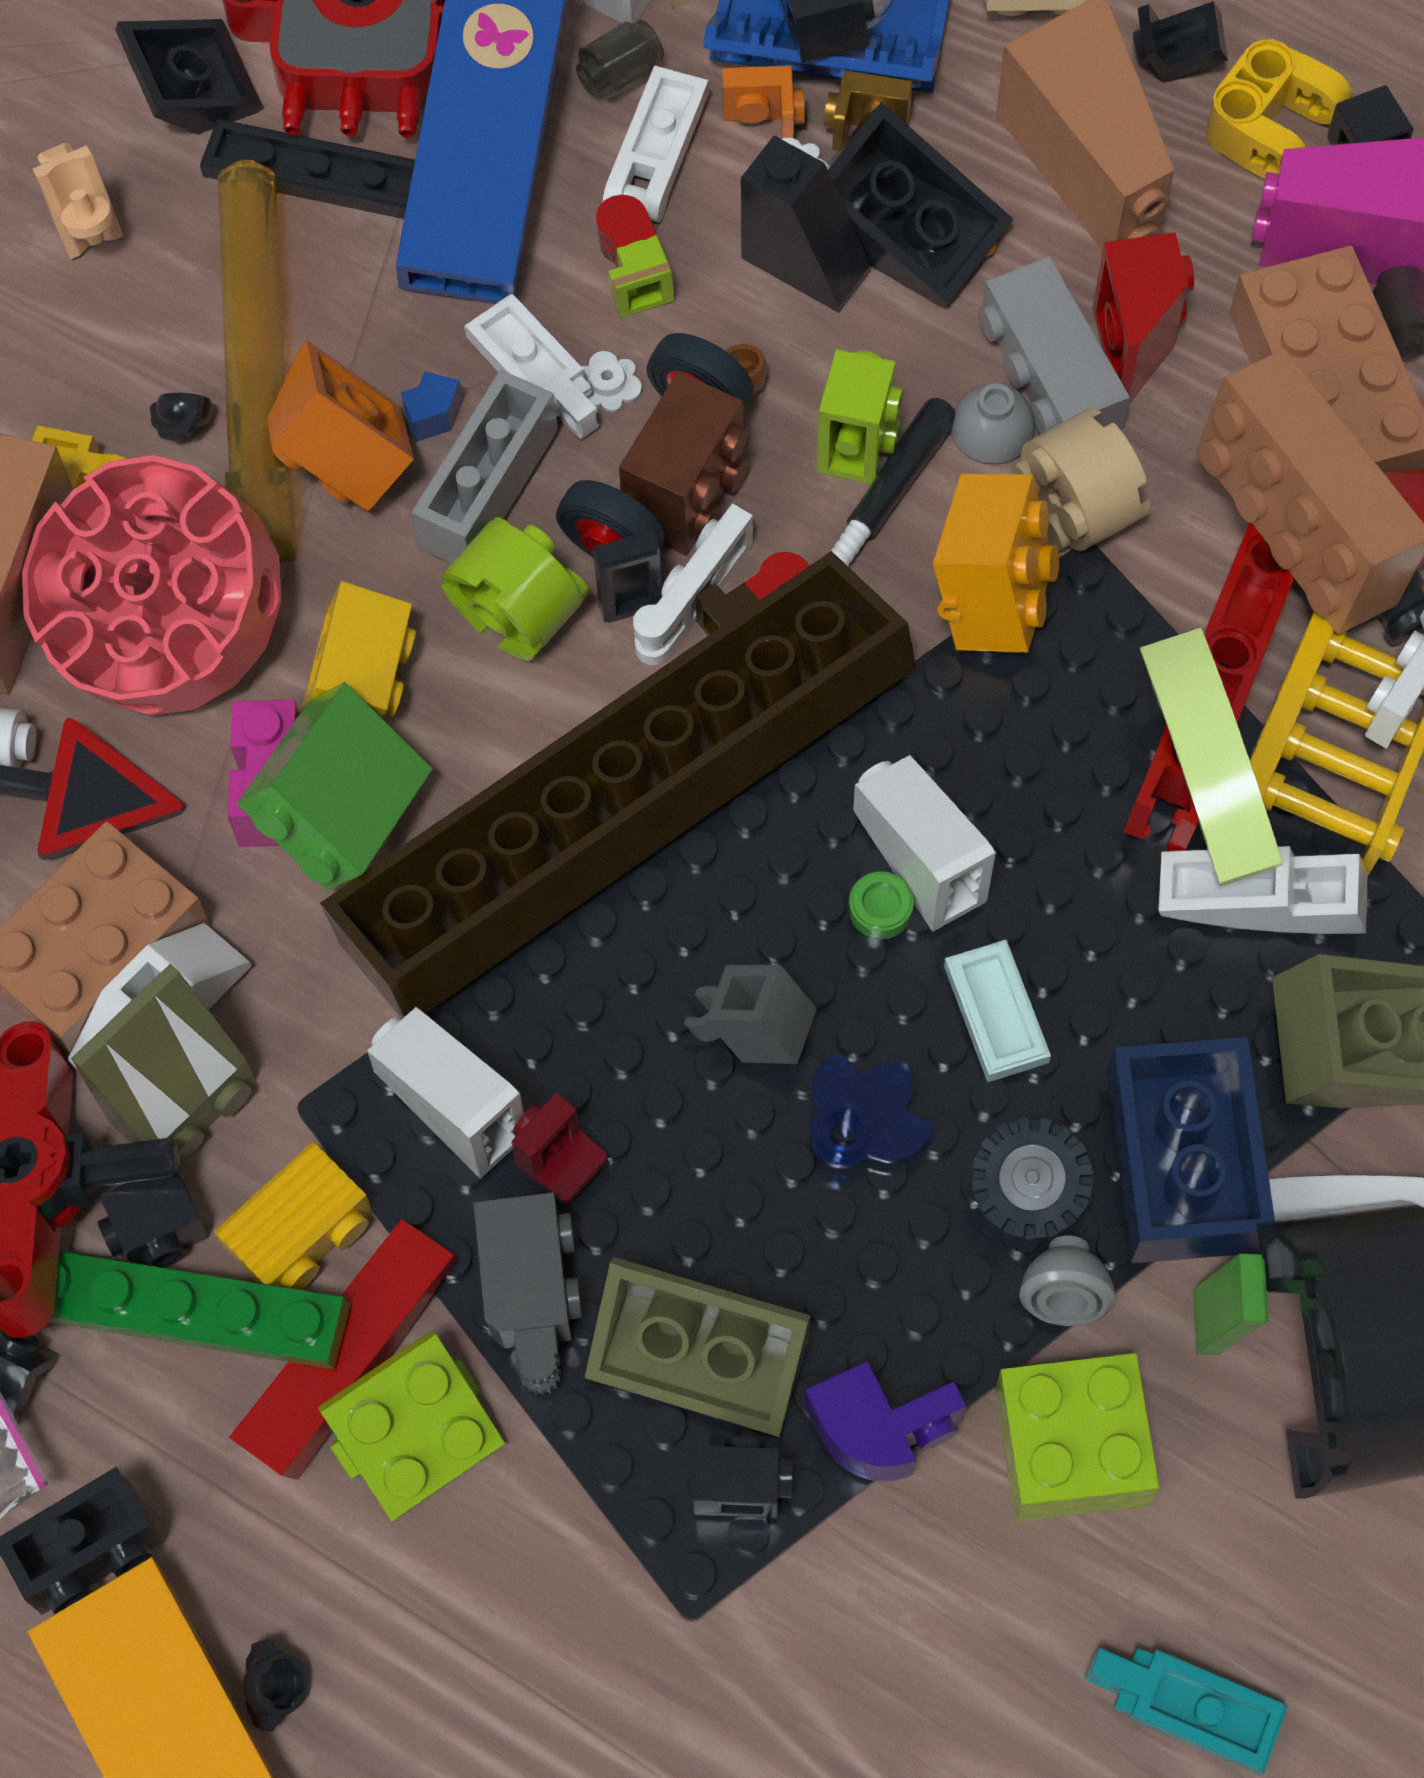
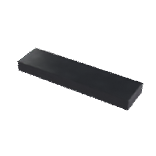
M217 118L201 160L200 168L202 176L205 178L404 219L415 159L299 135H290L285 132Z

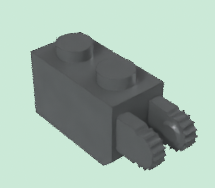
M554 1193L473 1202L484 1316L490 1338L503 1348H516L517 1361H519L517 1366L520 1369L519 1372L521 1379H523V1386H527L528 1392L533 1391L535 1395L540 1393L542 1396L547 1392L551 1394V1390L557 1389V1383L561 1382L559 1377L561 1370L558 1369L561 1366L558 1342L571 1341L569 1319L582 1318L578 1277L565 1279L562 1254L575 1253L571 1213L558 1214Z

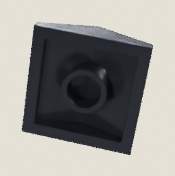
M222 19L117 22L115 31L155 118L193 133L201 134L212 130L217 118L234 122L259 112L261 102Z

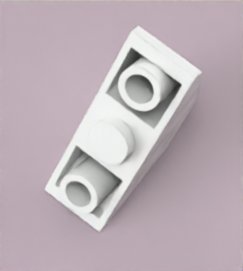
M205 923L148 944L101 991L68 1057L69 1063L77 1069L71 1058L169 964L181 973L209 1010L251 967L250 961Z

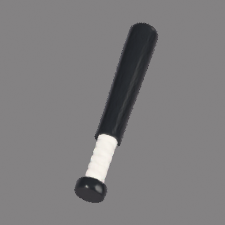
M930 398L922 405L896 444L894 452L889 455L868 490L848 517V526L845 532L841 534L834 548L830 550L848 567L864 545L865 540L872 539L892 509L952 428L955 420V410L947 401L940 398Z

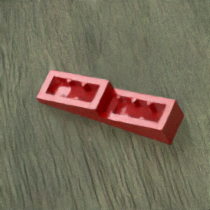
M401 1219L341 1295L351 1305L335 1369L288 1362L229 1438L279 1475L298 1480L331 1432V1428L317 1407L392 1356L458 1257L410 1223Z

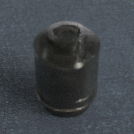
M642 19L634 23L624 21L579 49V64L576 65V72L580 82L590 94L596 95L598 93L604 99L609 100L650 75L654 65L656 66L664 58L663 47L657 34L647 22Z
M1413 266L1390 268L1378 276L1376 287L1372 292L1401 359L1416 358L1424 354V274L1420 269Z

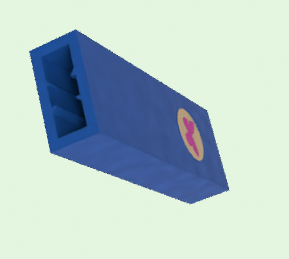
M445 0L396 260L398 288L497 304L510 294L516 297L569 0Z

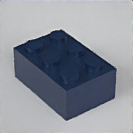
M1248 1037L1115 1047L1107 1071V1080L1131 1263L1259 1254L1260 1246L1256 1224L1275 1221Z

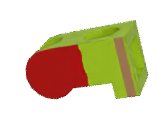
M624 194L615 195L604 200L597 209L596 222L600 250L605 258L616 265L615 269L608 271L612 301L619 319L675 301L672 271L645 206L637 198Z

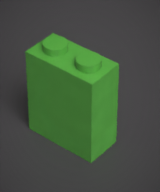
M344 681L309 700L236 804L253 820L254 825L262 834L273 839L299 864L300 869L308 878L318 882L326 890H330L365 872L433 768Z

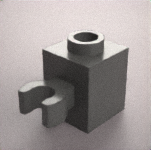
M726 965L718 988L715 986H703L696 990V998L709 1012L702 1017H686L684 1024L697 1039L713 1041L721 1038L742 1063H798L817 1008L781 965Z

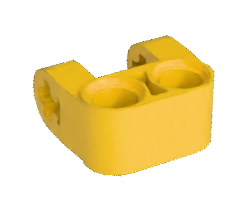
M1262 39L1254 42L1245 50L1217 87L1208 118L1206 140L1217 153L1225 155L1244 169L1265 180L1267 171L1278 173L1284 149L1306 147L1304 142L1295 133L1273 121L1282 108L1285 106L1313 122L1328 125L1331 124L1336 104L1352 98V89L1348 81L1329 66L1289 48L1282 42L1273 39Z

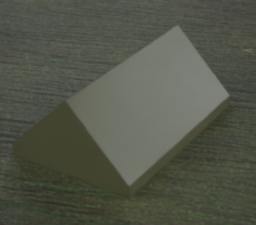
M613 1257L608 1269L585 1378L779 1437L809 1343L811 1316Z

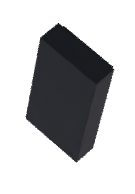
M653 530L593 547L598 605L604 622L610 623L634 616L641 607L656 605L662 598L660 549Z

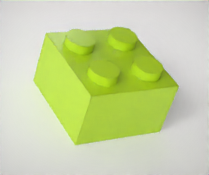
M1137 1353L1000 1369L995 1393L1015 1522L1151 1505L1160 1487Z

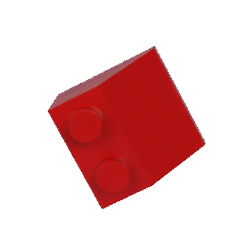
M1176 232L1104 242L1093 302V312L1101 347L1130 396L1129 404L1173 350L1179 324H1185L1187 320L1185 295L1186 292L1193 291L1194 269L1191 257L1189 255L1181 256Z

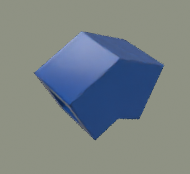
M424 371L419 387L401 392L404 412L416 442L452 430L463 401L460 380Z

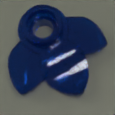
M835 1053L816 1071L810 1093L818 1114L811 1125L810 1142L813 1151L824 1163L836 1168L855 1167L863 1163L867 1158L886 1163H897L907 1160L921 1151L931 1139L934 1133V1126L924 1118L906 1112L911 1094V1075L908 1064L891 1063L880 1065L857 1076L851 1064L841 1055ZM844 1128L854 1134L855 1141L848 1146H839L832 1141L830 1136L835 1130Z

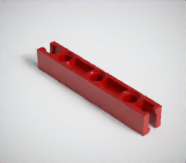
M1250 522L1204 632L1236 722L1239 720L1294 581V577L1288 569L1282 568L1275 561L1270 546ZM1217 662H1219V663H1224V664L1230 666L1232 669H1230V668H1225V667L1221 666L1220 664H1218ZM1166 725L1123 832L1140 839H1146L1152 827L1146 823L1156 802L1154 797H1160L1169 803L1180 805L1184 808V810L1177 809L1173 815L1171 823L1176 824V827L1166 849L1170 851H1185L1199 819L1181 766L1176 762L1179 760Z

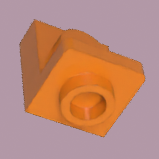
M792 66L722 68L723 121L758 123L764 120L780 119L781 139L794 138V125L805 124L804 89H793Z

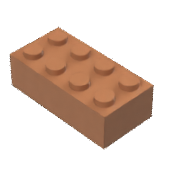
M1350 245L1240 274L1230 316L1250 364L1286 349L1381 470L1424 469V409L1353 246Z
M1286 349L1225 376L1196 448L1206 471L1219 479L1234 499L1236 508L1242 518L1255 526L1270 546L1275 561L1282 568L1288 569L1305 591L1312 609L1319 616L1324 617L1338 635L1397 606L1424 555V523Z

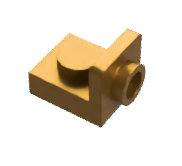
M844 70L839 93L829 92L824 113V127L833 128L832 149L839 150L847 140L849 126H858L881 102L908 125L913 81Z

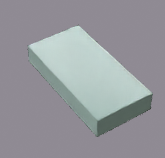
M1007 940L945 958L944 968L987 1082L1048 1064L1051 1055Z

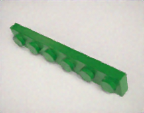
M59 1251L55 1307L49 1322L334 1370L351 1304L341 1296Z

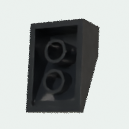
M882 102L855 128L826 165L871 266L943 307L949 304L1013 221V218Z

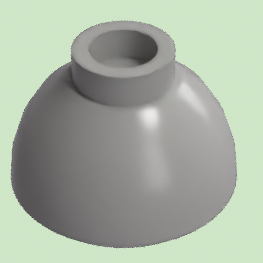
M988 383L973 388L958 402L955 408V420L951 431L957 446L969 457L985 463H1003L1021 455L1024 443L1033 439L1035 425L1030 405L1019 391L1004 384Z
M1060 1236L1053 1239L1049 1244V1250L1038 1255L1028 1266L1022 1279L1019 1293L1020 1301L1027 1311L1045 1322L1061 1326H1079L1094 1322L1109 1313L1115 1303L1114 1285L1107 1268L1096 1255L1089 1252V1244L1076 1236Z

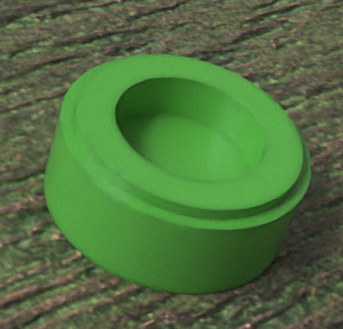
M884 871L869 873L860 878L851 890L849 899L850 919L856 929L868 937L874 939L895 937L903 932L911 921L914 905L913 893L909 885L901 877L893 873Z

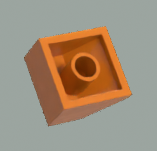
M306 340L299 348L267 417L271 449L276 457L289 468L299 471L303 467L318 477L322 487L336 500L342 503H348L351 500L369 512L414 460L401 406Z

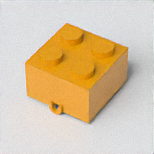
M960 474L932 563L942 596V601H940L937 607V613L943 619L948 620L956 650L1028 653L1035 627H1043L1047 610L1045 592L1048 582H1055L1057 579L1059 551L1056 545L1049 544L1047 536L1049 526L1048 504L1045 500H1039L1033 474Z

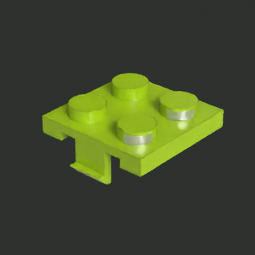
M433 1330L317 1407L337 1437L330 1448L351 1480L359 1474L362 1476L391 1522L505 1445L504 1440L475 1396L481 1392L477 1383L461 1359L452 1360Z

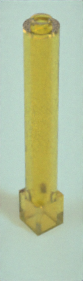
M240 160L223 169L218 175L229 472H225V484L230 491L260 515L279 554V562L297 561L294 495L290 484V468L273 453L267 417L285 381L276 176L269 168L256 161Z

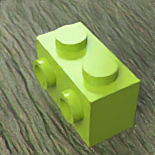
M839 349L835 350L819 408L817 473L867 484L873 482L879 472L883 453L892 454L894 452L900 434L901 419L898 417L904 388L894 386L896 361L883 359L869 351L849 352Z

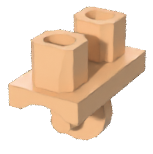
M62 143L38 155L37 159L40 165L32 170L64 249L70 259L80 256L91 245H98L103 241L116 240L124 236L93 155L87 145L73 150L69 143Z

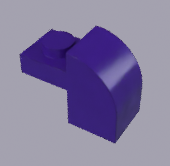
M868 1361L805 1390L804 1406L827 1452L847 1471L859 1477L875 1481H894L912 1476L914 1474L916 1458L910 1446L918 1443L920 1449L924 1451L953 1438L958 1433L955 1425L963 1421L966 1404L955 1382L891 1410Z

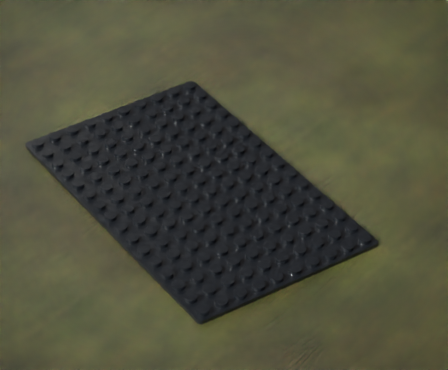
M1096 545L1084 551H1077L1072 548L1059 558L1057 579L1055 582H1048L1045 592L1047 603L1045 622L1043 627H1035L1028 653L956 650L953 636L950 635L915 660L916 669L426 1013L430 1019L502 1076L520 1093L524 1113L536 1103L543 1107L558 1093L577 1110L580 1131L607 1154V1163L569 1204H562L555 1198L558 1214L571 1213L575 1253L562 1254L565 1279L578 1277L582 1318L569 1319L572 1340L558 1342L561 1365L558 1369L561 1370V1375H559L561 1382L557 1383V1389L551 1390V1394L547 1392L542 1396L540 1393L535 1395L533 1391L528 1392L527 1386H523V1379L520 1377L516 1348H503L490 1338L484 1316L473 1202L548 1193L516 1165L513 1149L480 1179L374 1072L368 1052L306 1095L298 1103L297 1110L301 1120L336 1165L366 1194L372 1213L388 1234L403 1219L458 1257L434 1294L675 1610L686 1621L695 1622L701 1619L875 1482V1480L865 1479L847 1471L827 1452L804 1406L806 1389L868 1361L891 1410L952 1382H955L967 1410L995 1388L1000 1369L1024 1366L1073 1327L1051 1324L1035 1317L1024 1308L1019 1297L1021 1282L1028 1266L1038 1255L1049 1250V1244L1053 1239L1060 1236H1076L1085 1240L1089 1244V1252L1096 1255L1107 1268L1114 1285V1294L1155 1263H1131L1107 1080V1071L1115 1047L1248 1037L1269 1174L1352 1109L1286 1104L1272 977L1318 954L1424 966V897L1391 862H1386L1382 859L1377 860L1367 877L1366 933L1315 934L1261 931L1202 924L1160 915L1162 852L1170 851L1166 847L1176 827V824L1171 823V820L1177 809L1184 810V808L1180 805L1169 803L1160 797H1154L1156 802L1146 823L1152 826L1148 837L1140 839L1123 832L1166 727V722L1162 710L1159 708L1140 647L1179 634ZM1244 705L1237 725L1250 759L1264 725ZM911 755L987 839L996 852L988 899L986 903L933 932L914 904L911 921L903 932L888 939H874L862 934L853 925L849 915L850 893L855 883L869 873L884 871L894 874V872L853 811L855 784L859 783L860 777L874 765L884 761H890L894 764ZM1280 757L1275 772L1285 776L1284 783L1337 805L1294 758L1289 761ZM1272 806L1270 811L1266 810L1277 846H1290L1294 856L1360 854V857L1362 856L1365 845L1278 807ZM1199 821L1185 851L1208 850ZM1007 940L1051 1057L1048 1064L987 1082L944 968L945 958ZM726 965H781L817 1008L798 1063H742L721 1038L713 1041L697 1039L684 1024L686 1017H702L709 1012L696 998V990L703 986H715L718 988ZM1029 1117V1119L1041 1120L1042 1117L1053 1120V1123L1061 1127L1064 1125L1073 1132V1135L1079 1142L1083 1143L1090 1163H1092L1093 1189L1085 1212L1070 1229H1066L1059 1236L1050 1239L1044 1238L1037 1239L1036 1241H1027L1002 1233L1000 1229L986 1219L973 1193L972 1166L974 1158L977 1157L980 1150V1145L986 1137L989 1138L996 1131L997 1127L1004 1123L1010 1124L1018 1121L1017 1118ZM613 1257L811 1316L809 1343L779 1437L585 1378L608 1269ZM696 1432H710L711 1446H724V1440L729 1437H756L766 1441L765 1448H779L780 1456H793L792 1498H778L777 1518L695 1515L693 1500ZM918 1443L910 1446L912 1452L919 1448Z

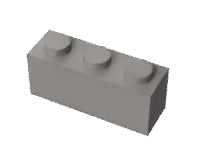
M1046 257L985 281L983 306L978 309L981 328L986 338L990 342L997 340L1005 355V370L1012 385L1016 389L1023 387L1031 402L1030 408L1034 418V425L1038 432L1042 434L1088 408H1096L1102 412L1094 419L1103 427L1114 422L1120 430L1123 429L1130 396L1051 257Z
M501 369L499 370L411 512L419 549L452 563L489 521L495 517L505 518L558 431L554 393Z

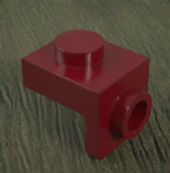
M558 1093L543 1107L539 1103L531 1106L521 1116L513 1129L515 1138L511 1143L516 1165L548 1193H554L555 1198L562 1204H569L607 1163L606 1152L580 1131L577 1110Z

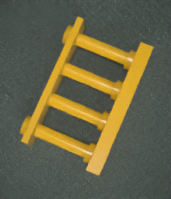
M1314 611L1249 760L1266 810L1270 811L1272 806L1278 807L1365 845L1361 859L1368 877L1378 859L1390 862L1405 827L1396 824L1395 820L1424 750V702L1416 722L1406 718L1393 738L1394 741L1406 746L1396 772L1305 733L1307 726L1296 722L1301 708L1312 712L1314 707H1317L1366 729H1369L1376 716V713L1366 708L1369 702L1325 684L1327 677L1316 673L1321 660L1332 664L1334 659H1337L1384 679L1387 675L1396 681L1404 670L1403 667L1395 663L1397 657L1345 636L1347 631L1338 635L1328 621ZM1293 756H1296L1386 795L1376 821L1284 783L1285 776L1275 772L1280 757L1291 761Z

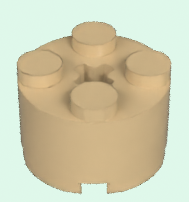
M1088 408L1024 443L1021 450V461L1012 466L1013 474H1033L1039 500H1045L1048 504V540L1051 545L1057 546L1058 551L1068 546L1077 551H1084L1144 518L1151 509L1150 499L1142 504L1140 503L1138 488L1147 484V480L1134 449L1114 422L1103 427L1094 419L1102 413L1096 408Z

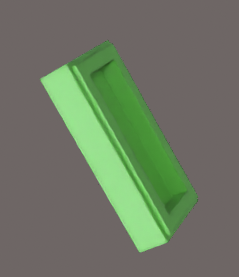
M1238 1254L1193 1289L1196 1354L1219 1356L1268 1321L1265 1259H1262V1255Z

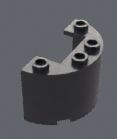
M1399 1200L1257 1223L1260 1253L1262 1259H1265L1267 1292L1300 1295L1318 1426L1307 1425L1286 1429L1295 1498L1306 1499L1424 1476V1208L1409 1201Z

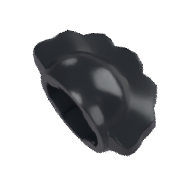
M165 393L160 395L157 402L152 403L150 406L151 425L157 429L160 438L178 443L186 437L193 435L194 431L203 428L210 421L213 413V405L210 398L192 393Z
M267 1638L251 1644V1651L246 1658V1673L243 1685L247 1697V1710L252 1716L253 1726L259 1727L262 1731H274L285 1715L291 1714L301 1705L307 1692L308 1680L305 1668L299 1659L293 1654L281 1651L272 1639Z

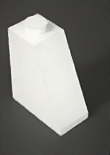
M911 755L894 764L890 761H884L868 769L860 777L859 783L855 784L853 811L894 874L901 877L911 888L914 904L931 931L933 932L986 903L996 854L987 839Z
M417 1007L403 1019L399 1016L390 1019L377 1031L372 1039L373 1046L367 1050L374 1072L481 1179L513 1149L511 1143L515 1138L513 1129L524 1114L520 1093L508 1081Z

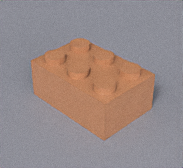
M106 821L0 926V997L28 1022H37L45 1026L58 1047L69 1056L101 991L148 944L202 923L209 927L210 924L200 900L195 894Z

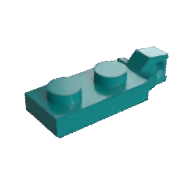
M1099 1648L1093 1655L1085 1681L1118 1695L1114 1709L1128 1715L1129 1720L1259 1776L1263 1775L1266 1771L1288 1708L1286 1704L1157 1649L1150 1653L1136 1648L1132 1660L1129 1661Z

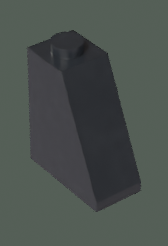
M774 135L741 176V258L840 313L871 272L870 261L825 163Z

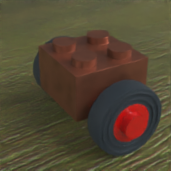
M672 333L665 336L654 349L646 367L647 376L651 384L662 397L619 466L620 490L601 482L581 480L575 482L560 501L556 511L558 525L575 545L593 558V547L652 530L660 551L662 546H665L688 556L706 524L712 519L718 520L720 514L718 504L726 491L734 493L743 481L748 468V459L743 457V448L748 437V429L743 427V413L751 401L754 386L744 367L719 346L691 334Z

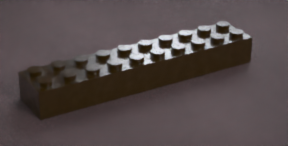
M830 551L378 862L362 875L320 902L339 944L402 1019L415 1007L426 1014L915 670L916 665L908 622L838 556Z

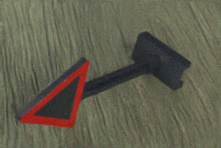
M67 718L63 723L55 767L52 772L0 765V793L47 802L37 848L38 856L42 860L79 849L106 821L120 833L125 834L179 816L183 812V803L73 718Z

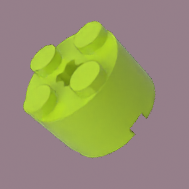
M495 517L489 521L440 577L446 580L441 586L445 596L457 612L474 629L482 634L488 627L501 634L505 638L498 647L506 653L526 661L532 660L543 649L590 593L588 585L580 576L570 569L564 568L551 555L556 550L555 544L542 530L528 524L521 531L500 517Z

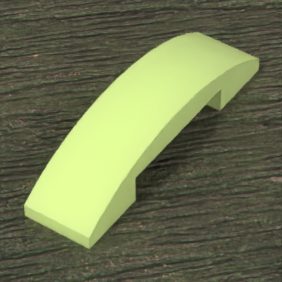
M1198 628L1140 647L1141 655L1173 742L1220 886L1283 866L1246 748L1202 629Z

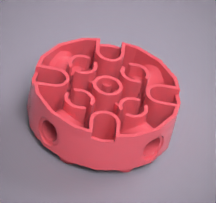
M156 455L107 462L84 476L87 482L73 489L62 504L55 501L39 521L22 568L24 619L35 643L41 645L48 662L76 688L108 704L149 716L195 710L235 687L267 648L282 602L279 554L260 515L226 486L197 466Z

